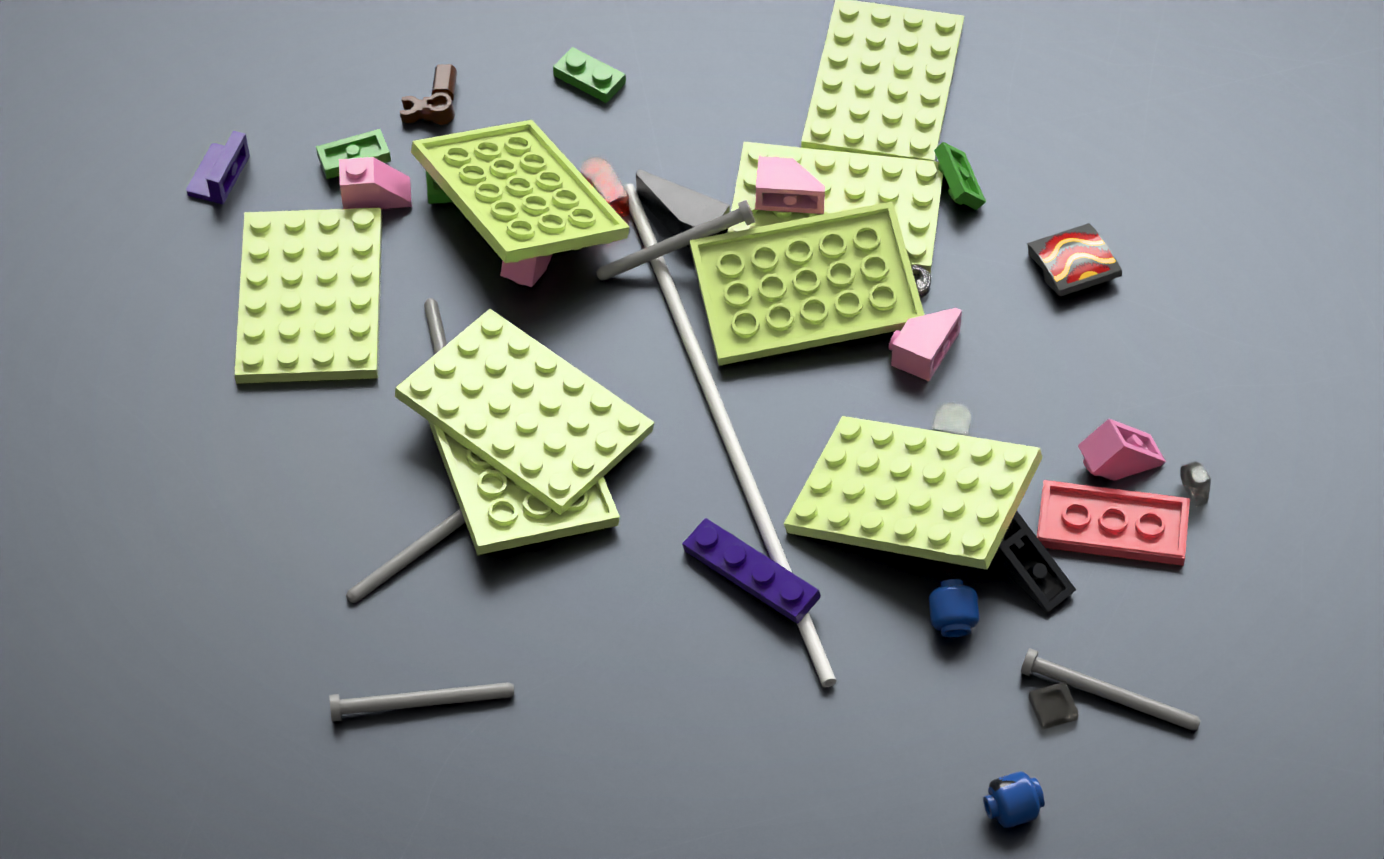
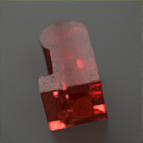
M599 157L585 160L581 165V174L621 218L629 215V194L611 165L605 159Z

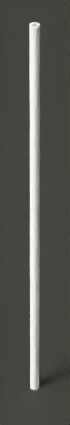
M624 185L621 190L644 247L647 248L656 244L657 240L634 185ZM663 256L650 261L769 556L773 561L792 572ZM808 612L797 625L822 686L831 687L836 683V678Z

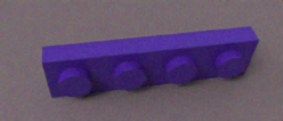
M706 517L682 543L685 552L797 624L821 598L819 589Z

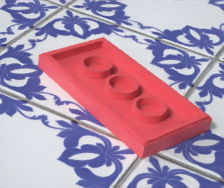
M1044 480L1037 538L1045 548L1184 566L1190 498Z

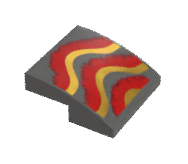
M1090 223L1027 243L1029 256L1044 270L1045 282L1059 296L1123 276L1122 269L1111 249Z

